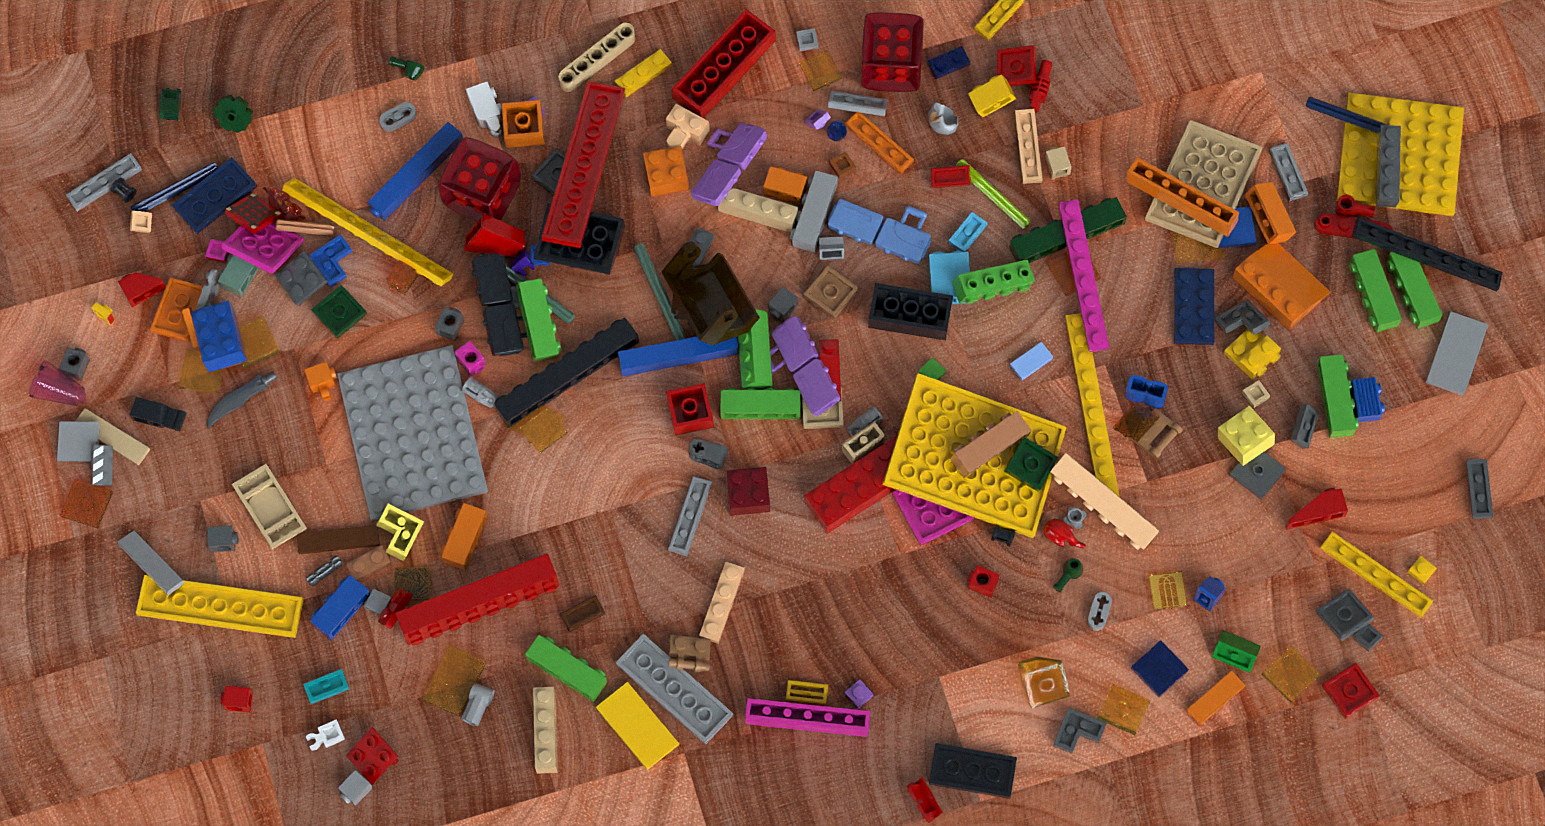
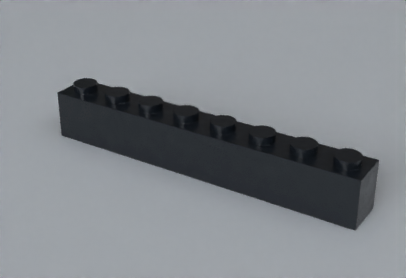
M625 317L614 321L608 329L599 331L590 341L582 342L576 350L567 352L558 362L550 363L544 371L532 375L529 381L523 385H517L508 395L500 396L494 403L496 412L507 427L511 428L617 358L618 351L629 350L638 344V334Z

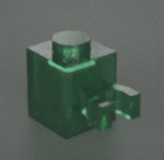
M162 89L159 99V119L178 121L181 111V89Z

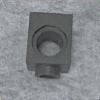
M782 286L768 303L769 314L776 320L780 319L784 322L798 306V297Z
M444 307L435 326L437 335L455 341L464 322L462 313L458 309ZM449 320L455 321L452 325H446V322Z
M67 348L59 367L63 376L82 381L90 361L86 351L80 348ZM74 360H79L78 364L71 365Z
M232 526L208 527V548L211 552L235 551V544H238L239 538L238 532H235Z

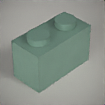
M231 254L225 270L223 269L219 273V285L222 289L242 298L259 267Z

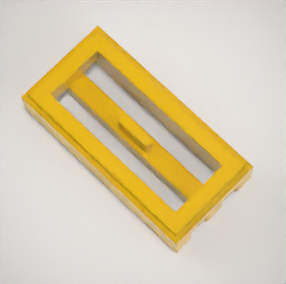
M788 680L785 701L826 706L828 685ZM791 686L824 690V692L791 689ZM790 694L820 697L823 700L790 696Z

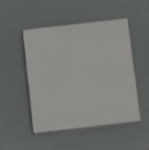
M59 421L57 461L91 462L92 445H99L100 423Z

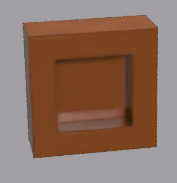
M846 151L829 161L830 166L839 179L856 170L855 164Z

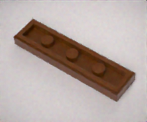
M376 525L306 532L297 535L299 555L380 546L378 526Z

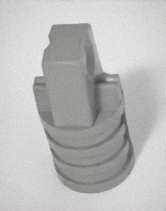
M470 377L462 388V392L490 408L494 407V403L499 398L491 389L473 377Z
M872 406L861 416L857 417L847 427V430L851 436H854L871 423L875 422L878 425L884 419L877 408Z

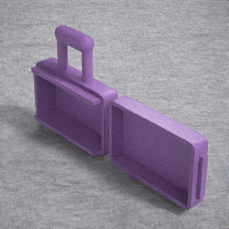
M740 123L733 133L716 129L707 141V145L721 149L717 154L718 160H714L693 188L691 191L692 198L718 206L724 197L728 195V191L733 184L737 182L741 174L740 169L745 170L766 141L767 134L765 129ZM721 135L729 137L724 145L716 143Z
M793 316L776 327L772 332L777 345L770 349V356L777 350H780L784 360L775 366L771 360V370L773 374L787 364L789 370L795 373L793 378L810 412L818 416L835 405L840 400V395L836 390L837 385L832 382L828 374L829 369L824 366L821 360L817 359L819 354L814 346L815 342L810 339L806 331L807 326L802 323L800 318Z

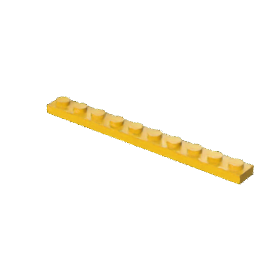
M295 177L283 185L282 191L289 194L292 198H296L307 207L334 221L338 226L344 227L352 232L353 235L382 250L386 255L397 259L401 264L430 279L434 284L442 287L452 279L453 273Z
M1081 313L1066 315V326L1094 476L1119 496L1093 352L1089 353Z

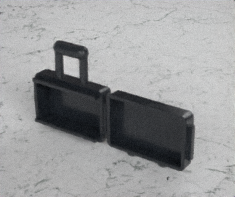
M496 253L479 255L471 262L473 267L472 275L475 276L476 294L479 295L481 305L488 306L482 312L484 317L483 325L486 326L487 343L490 345L491 353L493 356L499 357L519 354L524 349L522 338H527V334L520 331L518 321H523V317H517L515 305L512 303L505 304L510 303L513 300L504 256Z

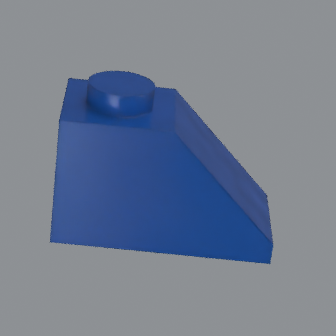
M1209 576L1197 589L1194 601L1210 612L1226 590L1224 583L1218 578Z

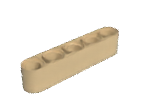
M630 23L620 24L561 70L558 75L561 89L565 92L574 91L635 42L633 25ZM624 33H630L629 36H623ZM610 44L616 45V46L613 47V48H609V47H608V45H610ZM601 56L599 59H594L593 57ZM581 67H586V70L580 71L578 69ZM565 79H572L570 82H564Z

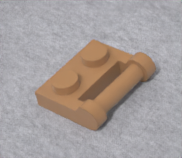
M1155 408L1145 419V421H1149L1147 427L1144 426L1146 423L1143 421L1144 428L1140 425L1141 428H1137L1132 433L1133 435H1130L1129 439L1151 457L1158 459L1163 449L1183 429ZM1167 427L1170 431L1155 447H1152L1150 444Z

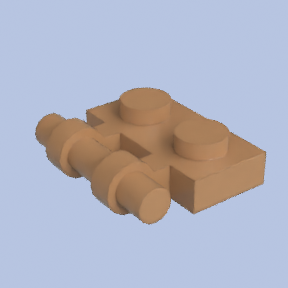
M670 635L668 656L676 657V659L669 658L668 667H676V670H683V668L693 669L694 672L709 671L710 663H703L702 660L709 661L711 639ZM684 658L694 659V661H686Z

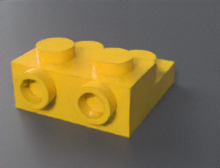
M1247 329L1224 350V354L1253 380L1257 375L1260 377L1267 370L1266 366L1269 363L1274 364L1281 357L1280 351L1282 348L1269 336L1265 337L1260 332L1253 335Z

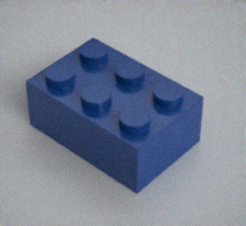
M229 300L191 311L202 361L209 372L247 361L235 310Z

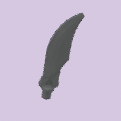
M271 372L266 376L258 375L252 382L231 392L220 400L209 416L207 428H211L215 422L226 414L242 407L251 396L266 390L269 383L277 379L275 373Z

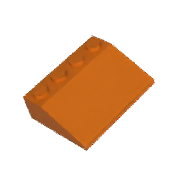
M1267 243L1254 252L1235 269L1232 277L1288 330L1293 328L1330 294V291L1279 243L1270 245Z

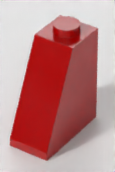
M483 214L465 235L464 251L484 254L496 253L514 257L519 250H523L526 244V240H524L525 231Z

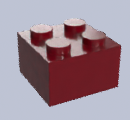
M766 467L726 470L731 516L770 512Z

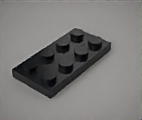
M936 743L929 785L1010 799L1017 757Z

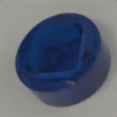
M834 121L827 127V135L833 141H840L847 134L846 126L840 121Z

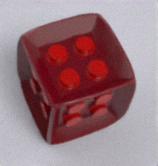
M889 12L869 13L865 16L861 85L863 88L885 92H913L919 90L924 28L922 17L913 14Z
M465 137L455 149L443 171L438 186L440 198L449 209L477 222L483 214L501 220L518 189L521 179L520 167L517 160L508 153L477 139Z

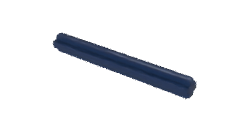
M1309 97L1306 102V107L1375 133H1378L1381 125H1387L1313 97Z
M212 162L132 205L130 208L132 211L146 212L198 184L214 172L218 166L215 162Z

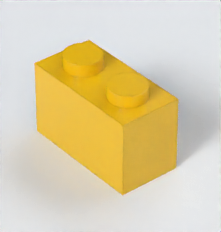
M1002 74L992 77L984 85L974 87L968 93L977 113L982 117L1016 100L1007 79Z

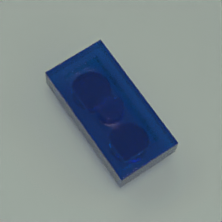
M963 46L928 60L927 64L934 78L938 79L969 66L970 60Z

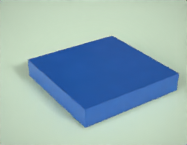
M1251 207L1235 209L1239 212L1238 222L1228 237L1223 236L1218 248L1256 245Z

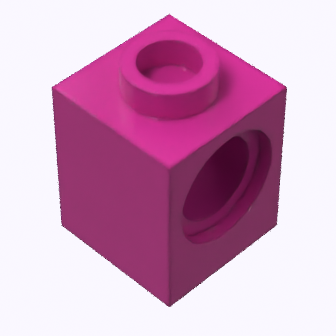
M471 341L455 351L456 359L470 376L484 369L486 365L485 358ZM470 357L476 358L474 362H467V359Z

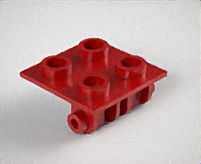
M373 727L365 733L346 755L371 785L382 776L391 764L394 766L399 762V756Z

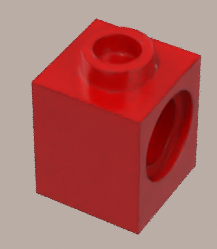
M977 565L975 571L971 570L967 581L970 582L969 589L991 598L1000 574ZM983 577L988 582L986 584H979L977 579Z
M225 686V692L221 693L220 702L226 711L250 712L253 692L248 687Z

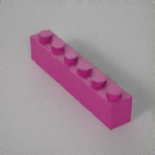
M747 698L745 722L749 725L868 737L870 711Z

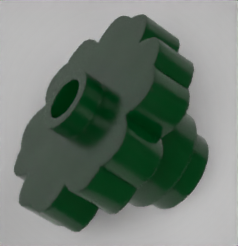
M232 95L221 97L214 107V117L219 120V126L226 131L233 129L236 133L245 131L252 122L253 110L247 108L248 102L243 100L242 97L237 96L234 98Z

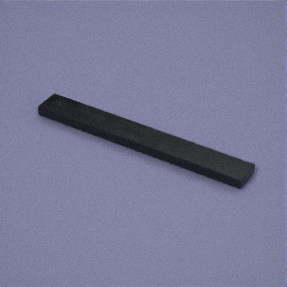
M1359 217L1355 220L1352 233L1354 238L1497 292L1500 288L1503 274L1501 271Z

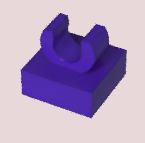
M526 250L510 262L511 269L515 274L520 271L521 275L526 276L527 272L524 270L526 266L534 270V264L531 262L530 254Z

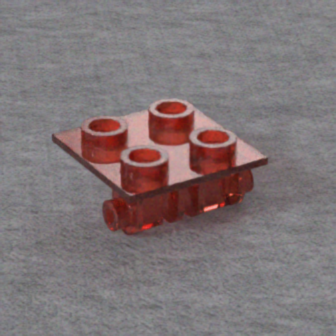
M263 187L269 195V204L281 213L283 219L297 221L298 218H306L301 213L302 209L289 200L290 196L286 192L276 190L275 188Z

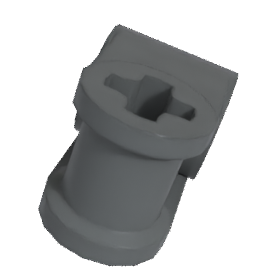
M694 439L690 443L689 457L692 461L715 469L723 468L728 453L727 447L702 439ZM697 448L701 449L699 453L695 452Z

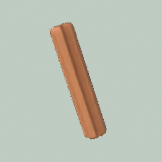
M277 219L276 230L332 236L334 225Z

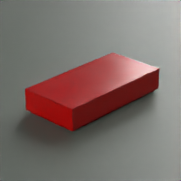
M969 165L931 168L932 188L971 185Z

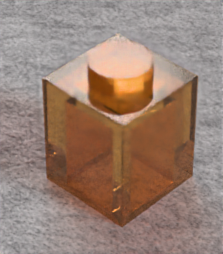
M399 260L386 279L390 290L397 294L400 292L406 295L418 275L416 269Z

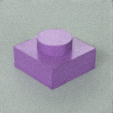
M817 109L804 121L808 127L818 130L824 127L831 117L828 112Z
M858 680L844 692L857 709L873 697V693L861 680Z

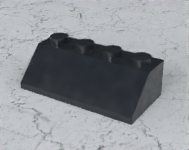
M875 283L868 328L946 341L953 295Z

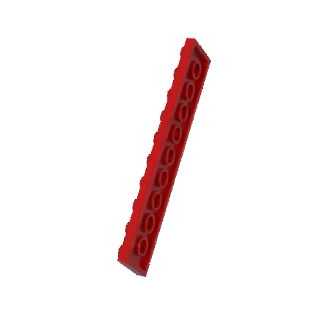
M587 82L542 234V241L581 248L624 99L625 88Z

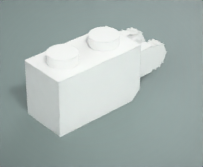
M484 82L467 88V97L479 127H488L493 137H499L502 133L500 122H502V107L500 103L496 104L495 102L497 95L494 87L490 88L488 82Z

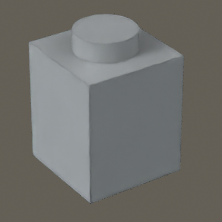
M355 770L338 789L341 792L340 797L347 804L351 802L356 806L369 793L372 786Z

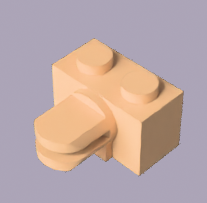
M675 104L666 118L667 129L671 130L667 137L668 148L681 146L683 149L689 141L700 146L710 131L709 121L678 104Z

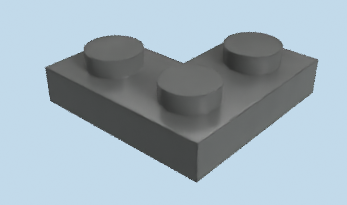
M1248 299L1215 317L1216 324L1226 334L1241 325H1244L1253 335L1270 326L1269 320Z
M1068 708L1053 746L1072 754L1079 736L1099 743L1107 723Z

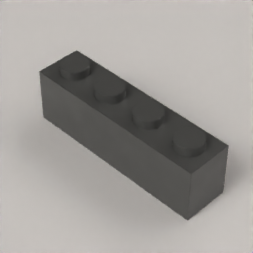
M1381 125L1378 130L1376 207L1396 208L1399 203L1401 126Z

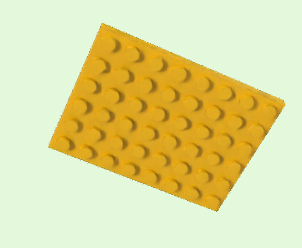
M918 373L914 380L882 485L991 524H997L1005 529L1016 530L1015 532L1034 538L1053 473H1049L1041 490L1037 492L1004 472L1022 439L965 478L950 458L955 454L953 452L955 448L961 444L964 446L968 445L970 438L977 433L980 436L986 432L984 429L992 423H995V425L1001 422L1000 418L1008 412L1012 415L1018 411L1031 429L1025 437L1057 457L1066 426Z

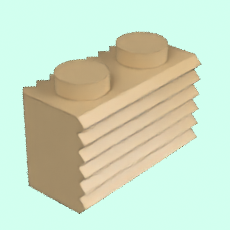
M873 422L843 442L842 452L850 463L853 464L883 445L885 434Z

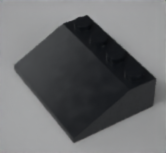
M547 203L534 259L610 275L621 245L625 229L624 219L591 212L581 248L542 241V234L551 207V203Z

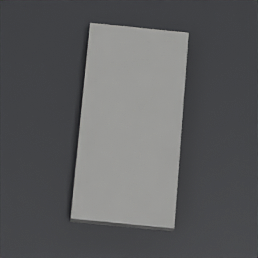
M1450 312L1426 383L1464 396L1488 324Z

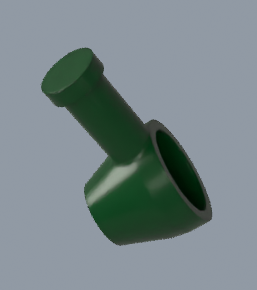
M393 56L389 60L390 66L404 68L405 77L414 81L421 76L425 69L423 65L414 61H404Z
M1075 558L1068 559L1063 566L1064 574L1053 585V588L1061 593L1063 587L1070 579L1079 578L1083 573L1081 561ZM1076 564L1077 568H1072L1070 565Z

